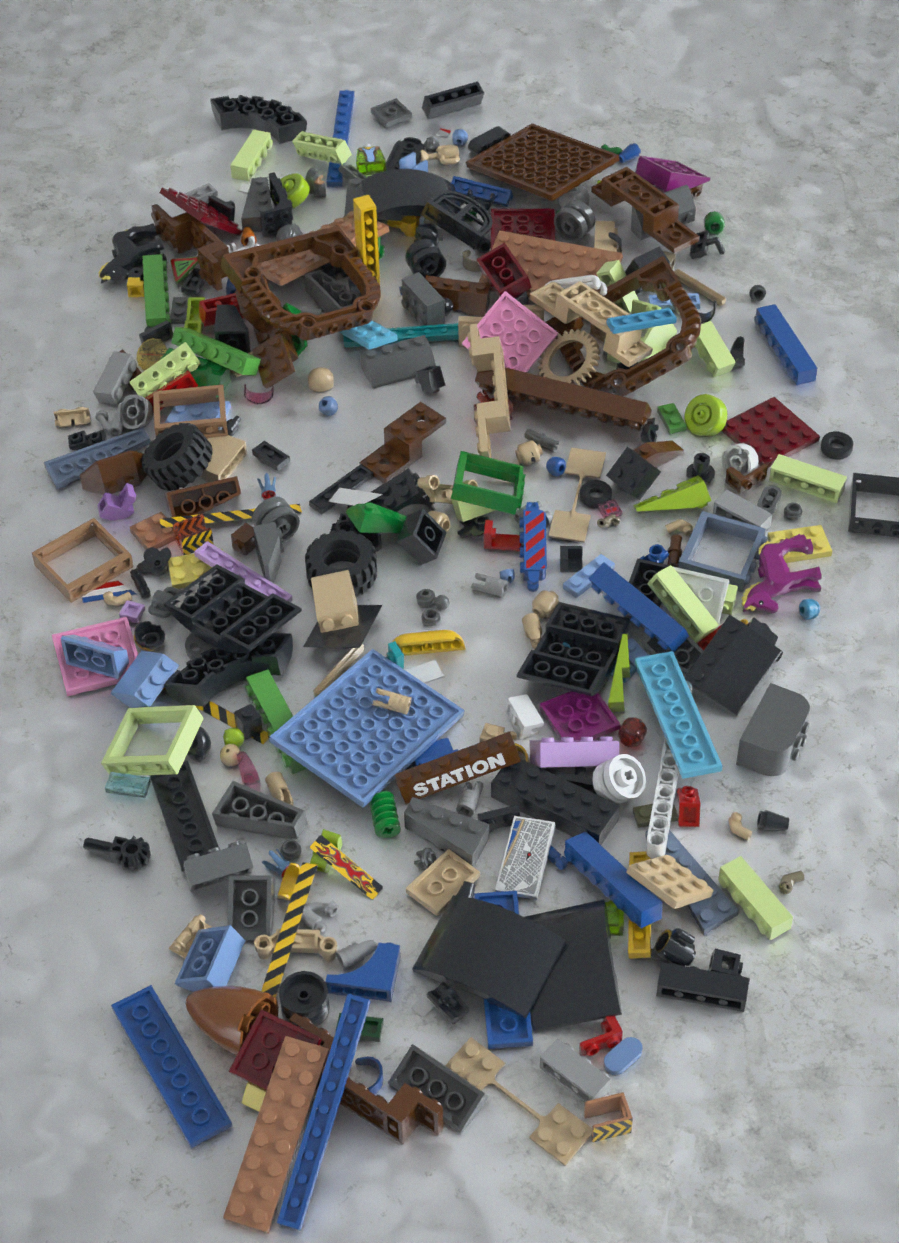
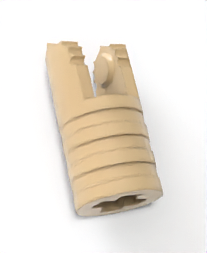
M529 613L522 618L525 635L530 639L532 648L535 649L541 640L542 628L538 615Z
M377 688L376 693L382 696H390L388 704L373 700L372 705L405 715L408 714L412 700L411 697Z
M272 772L267 775L265 782L271 796L293 805V798L282 773Z

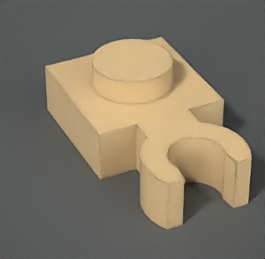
M485 723L479 743L507 733L505 732V727ZM510 731L513 740H516L517 733Z

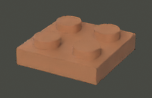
M162 512L130 526V532L145 550L151 547L159 549L175 541L173 527L161 528L159 519L167 518Z

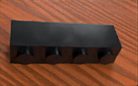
M477 81L424 96L422 109L427 119L476 106L482 103L484 91Z
M662 962L656 996L745 1012L750 978L738 974L736 976L717 971L703 970L694 966L686 967L672 962Z

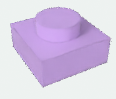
M127 600L119 616L120 618L127 617L128 621L138 623L145 611V605Z

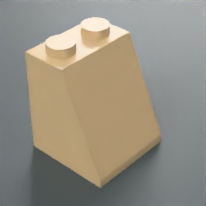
M349 570L311 578L316 616L321 633L358 626L357 600Z

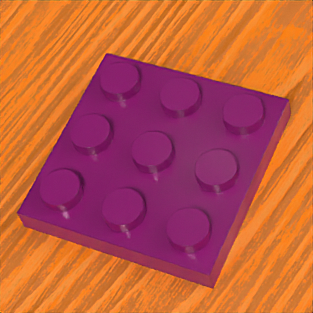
M570 691L539 704L540 711L560 740L561 737H573V740H581V737H593V740L600 738V736L617 731L621 727L620 722L599 693L588 696Z

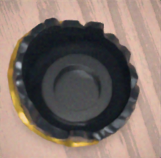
M144 621L135 627L134 640L141 649L154 651L163 645L165 633L161 625Z

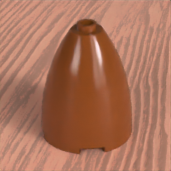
M239 986L203 988L194 991L186 999L187 1011L199 1029L216 1044L235 1055L238 1054L261 1010L278 1017L279 1012L278 1002L274 996L256 989Z

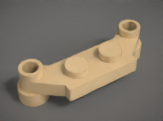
M427 475L418 479V487L423 488L429 496L430 502L452 504L451 494L453 485L440 484L439 478L436 475ZM465 480L462 482L478 487L475 480Z
M277 929L276 933L270 937L267 935L256 937L254 945L259 958L265 960L271 956L281 929ZM297 929L291 952L319 953L323 956L324 960L333 961L336 958L337 941L333 937L324 938L320 935V930Z

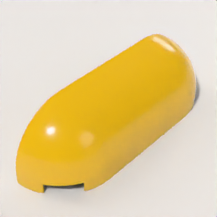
M452 630L405 633L397 636L392 641L397 643L404 656L466 650L462 637Z

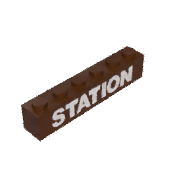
M509 731L395 774V778L404 802L408 804L413 797L422 799L521 762V759Z

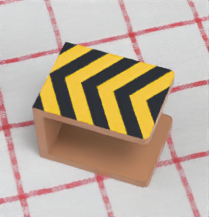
M624 1092L589 1100L584 1103L585 1119L619 1110L622 1115L620 1119L593 1125V1142L631 1133L633 1118Z

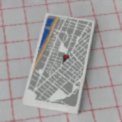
M514 816L495 892L517 891V897L537 900L556 826L555 822Z

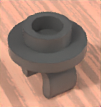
M424 848L423 851L416 852L420 860L414 861V864L419 869L424 867L427 869L437 860L435 852L431 848Z

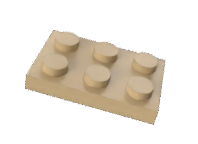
M448 849L406 887V893L438 917L446 909L452 896L457 895L463 882L474 883L480 877V871Z

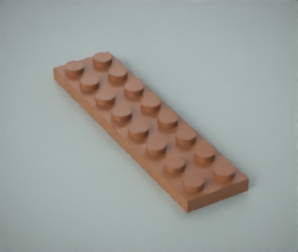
M285 1036L223 1219L266 1233L270 1232L328 1059L329 1048Z

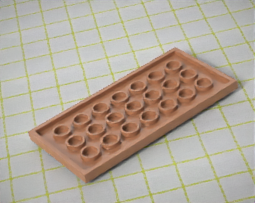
M354 211L316 230L339 226L356 247ZM377 221L378 237L390 232L388 225ZM307 250L257 263V268L261 270V275L279 286H283L328 263L329 259L314 254L312 250Z
M499 231L492 248L493 250L503 243L508 246L529 277L532 288L526 291L528 298L530 293L544 287L549 281L586 275L597 276L596 273L605 262L619 260L621 263L623 258L622 253L505 231ZM482 274L478 283L489 284Z

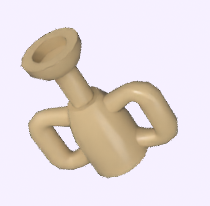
M439 146L436 148L437 153L431 154L420 150L421 162L438 159L443 165H451L460 161L458 146Z

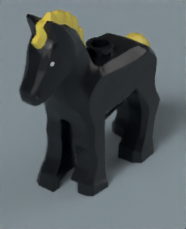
M153 223L146 226H133L130 229L117 232L113 236L112 243L114 249L112 250V255L114 259L103 265L98 272L101 284L108 280H128L129 271L132 268L143 266V256L158 255L161 253L160 250H164L161 239L142 246H136L138 242L146 238L153 239L157 236ZM163 253V261L167 262V257Z

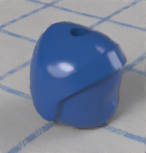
M551 457L546 463V469L551 475L558 477L565 472L566 462L563 458Z

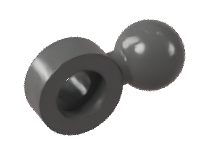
M423 589L416 595L418 605L424 608L435 604L437 609L445 610L450 603L447 596L439 595L435 597L434 591L430 589Z

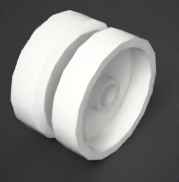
M622 754L598 765L593 772L592 782L598 796L620 805L642 794L646 785V776L641 764L634 757Z

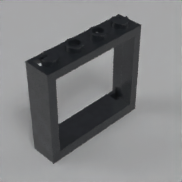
M853 473L848 532L899 537V522L855 517L857 491L899 496V477Z

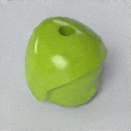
M239 728L226 729L223 734L224 744H234L240 748L244 743L243 732Z

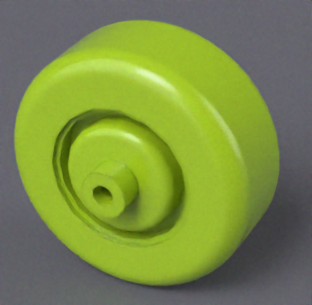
M298 173L289 174L281 178L282 188L286 189L288 200L290 199L293 208H296L307 198L310 191L309 184Z
M709 394L698 395L686 407L684 414L685 424L688 430L697 436H715L723 430L727 422V408L724 402Z

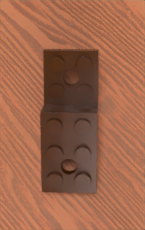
M419 402L384 428V445L360 461L359 465L361 464L373 472V477L382 483L389 481L422 457V441L446 424V417L424 403Z

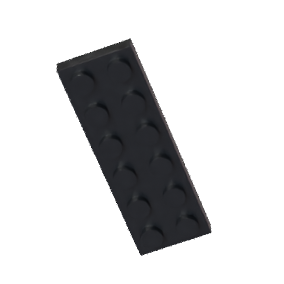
M188 761L183 762L178 774L149 775L181 871H184L183 864L188 856L197 853L203 856L208 853V850L219 847Z

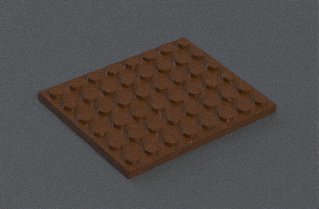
M532 123L466 161V167L549 201H554L586 180L591 179L596 174L601 173L606 168L613 166V164L619 161V155Z

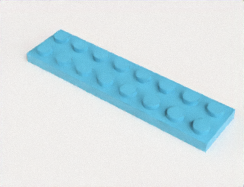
M673 651L635 658V666L682 779L721 772L722 763Z

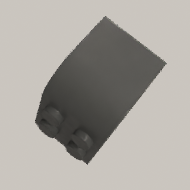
M770 683L740 738L736 764L766 776H778L785 773L792 761L797 760L800 753L799 747H804L807 740V735L805 734L810 725L808 723L810 705L807 699L797 692Z

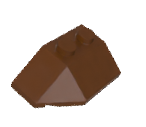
M130 450L95 461L85 472L79 474L83 490L104 495L105 493L113 494L122 491L126 483L133 485V487L141 485L147 476L142 467V457L145 453Z

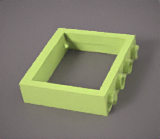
M195 705L128 708L101 764L110 776L178 774L203 721V717ZM181 722L166 755L124 756L139 724Z

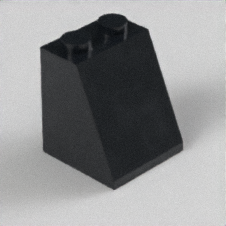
M217 305L214 328L215 340L245 353H250L249 329L234 305Z

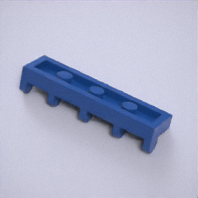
M453 176L451 181L456 192L467 196L468 190L471 189L474 198L490 202V195L494 193L495 201L493 204L508 207L510 200L513 199L512 190L457 176Z

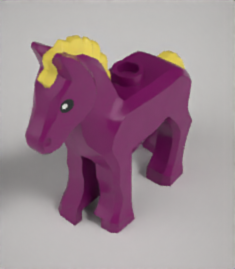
M798 534L792 538L780 541L777 536L775 538L772 537L770 542L766 541V543L759 547L758 575L760 578H763V581L751 585L743 593V612L750 609L751 611H766L774 614L778 611L779 607L778 603L772 600L773 597L803 589L814 592L821 591L822 588L818 582L822 578L819 566L790 572L783 558L786 553L792 551L803 552L806 555L813 554L811 539H806L804 534Z

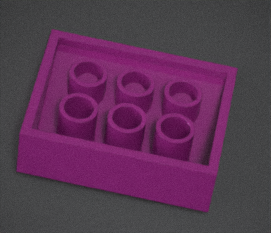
M639 155L635 170L636 174L651 185H656V188L664 190L663 192H668L684 185H688L690 189L710 181V177L678 161Z

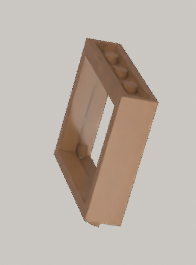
M223 385L153 391L156 436L164 432L163 430L166 428L169 429L172 425H179V423L195 425L206 438L228 436ZM219 401L220 418L160 423V407Z
M95 518L32 552L34 565L70 603L134 567L132 555ZM94 536L116 556L69 584H66L47 564Z

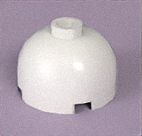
M747 444L730 445L722 454L724 471L732 466L745 476L758 467V455Z

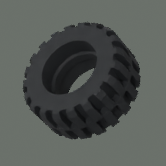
M179 423V425H172L169 429L166 428L163 430L164 432L158 434L149 443L150 446L144 451L142 467L146 474L162 490L175 491L181 487H186L187 484L193 483L198 476L200 477L204 469H207L208 463L211 462L213 455L211 443L191 423Z
M340 530V532L330 531L329 534L324 533L320 535V538H316L307 548L305 566L310 587H312L311 578L349 570L355 596L358 597V594L367 592V588L370 589L377 578L375 547L372 546L370 540L361 534L357 535L354 531L346 532V530ZM340 561L353 563L352 566L342 569L329 567V565Z

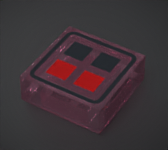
M615 499L598 504V510L603 518L611 514H615L616 517L622 516V510Z

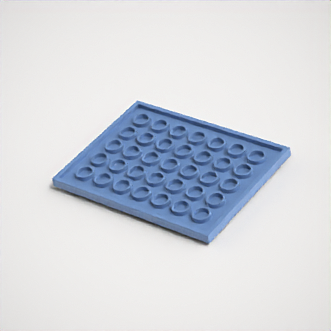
M372 649L270 736L269 742L364 808L376 793L381 792L395 779V774L404 771L464 716L465 710ZM377 688L411 697L412 700L408 714L405 715L372 705L373 700L388 704L390 696H382L376 693Z

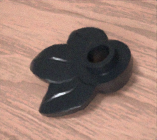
M479 516L465 522L460 521L464 527L457 531V534L463 537L470 535L472 537H479L484 534L485 521L490 520L488 516Z
M154 547L146 549L143 555L145 560L137 564V568L144 574L152 572L158 576L164 575L169 569L168 561L172 555L168 547L163 548L161 551Z

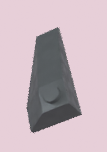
M647 636L641 642L652 655L671 651L669 649L664 650L657 643L659 640L655 637L651 639ZM689 636L674 652L681 671L688 674L703 653V650Z

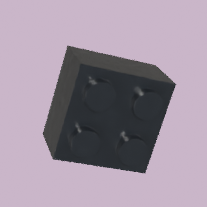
M627 446L606 476L640 501L661 471Z
M420 509L407 515L397 542L420 565L437 559L447 532L424 509Z

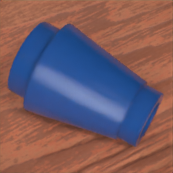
M636 143L629 144L619 154V162L623 164L639 157L641 153L639 146Z

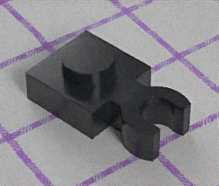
M655 418L647 419V424H644L643 431L640 434L641 441L644 444L646 442H656V431H658L659 425H655Z

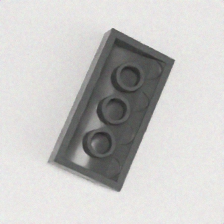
M413 1044L388 1081V1084L398 1091L406 1083L411 1087L415 1086L420 1089L426 1097L439 1101L443 1107V1122L460 1134L468 1127L489 1098V1095Z

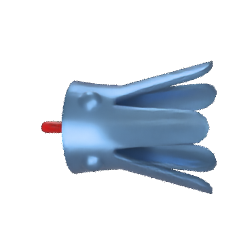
M266 473L264 475L265 487L261 480L257 478L262 491V498L266 500L275 497L276 477L273 478L271 485L269 475Z
M278 849L276 850L282 859L270 850L269 855L278 866L267 861H262L265 867L277 872L283 878L290 862L285 860Z

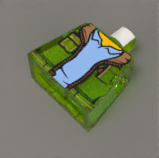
M366 144L362 148L357 149L356 169L363 175H372L386 171V160L380 147H372L370 144Z

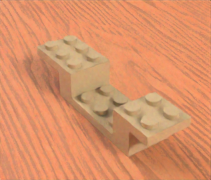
M553 281L530 293L529 299L563 323L567 324L582 316L604 331L606 337L603 350L627 367L652 354L653 348L640 340L642 329L617 334L611 332L606 324L607 318L629 315V313L580 281L564 289Z
M470 324V331L467 332L470 342L469 356L472 366H476L477 372L488 370L494 372L492 378L493 385L495 386V401L477 403V410H474L475 421H477L475 430L479 442L477 443V451L480 456L492 458L490 434L511 431L504 353L499 336L481 339L477 324Z

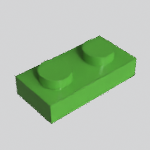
M674 403L657 407V412L669 434L686 431V424Z

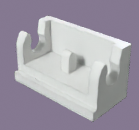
M525 694L507 699L504 713L519 739L523 740L524 738L539 734L538 730L533 729L542 727L544 722L529 696Z

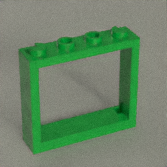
M461 451L456 467L451 499L515 515L517 508H521L526 476V474H523L524 466ZM464 471L514 483L513 493L508 495L462 483Z

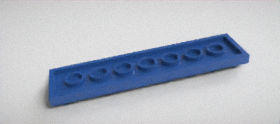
M517 891L474 893L475 899L492 903L519 914ZM483 998L488 1049L533 1046L530 1012L527 1018H524L488 1003Z
M152 985L112 1004L111 1007L190 1148L233 1127L230 1118Z

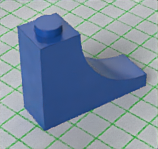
M378 942L373 956L360 968L345 974H327L325 982L328 994L342 996L352 994L366 999L392 1002L401 958L400 945L390 942Z

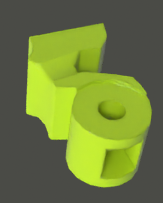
M323 829L321 835L341 850L343 845L341 835ZM313 851L310 864H316V870L328 873L331 865Z

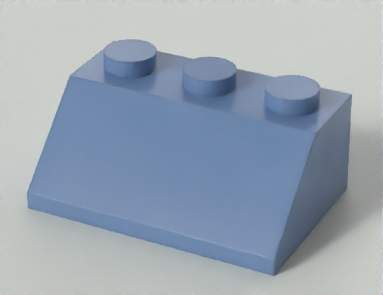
M66 635L60 638L66 664L119 679L129 664L127 650L122 647H115L77 635Z
M141 651L110 694L130 708L150 707L164 688L166 681L179 667V664L165 654Z
M231 925L198 930L175 984L192 992L208 987L227 986L245 940Z

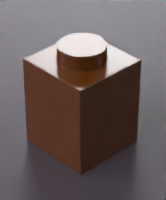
M244 523L231 534L232 548L236 552L246 556L256 548L253 526L248 523Z

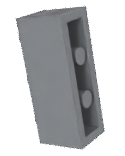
M113 351L93 390L99 403L118 404L137 367L132 354Z
M726 490L714 501L713 514L762 527L766 531L771 527V513L729 490Z
M557 1039L540 1056V1069L584 1103L604 1097L610 1090L611 1079L608 1074L594 1067L585 1056L577 1054L568 1043H563Z

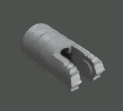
M479 573L475 574V578L484 581L485 585L473 583L471 589L504 597L508 587L507 580Z
M477 781L474 787H472L470 782L465 783L456 807V811L459 814L467 817L473 816L483 789L481 781Z
M367 940L359 944L355 942L346 948L336 951L341 967L346 969L353 966V964L363 961L365 956L376 951L377 943L374 940Z

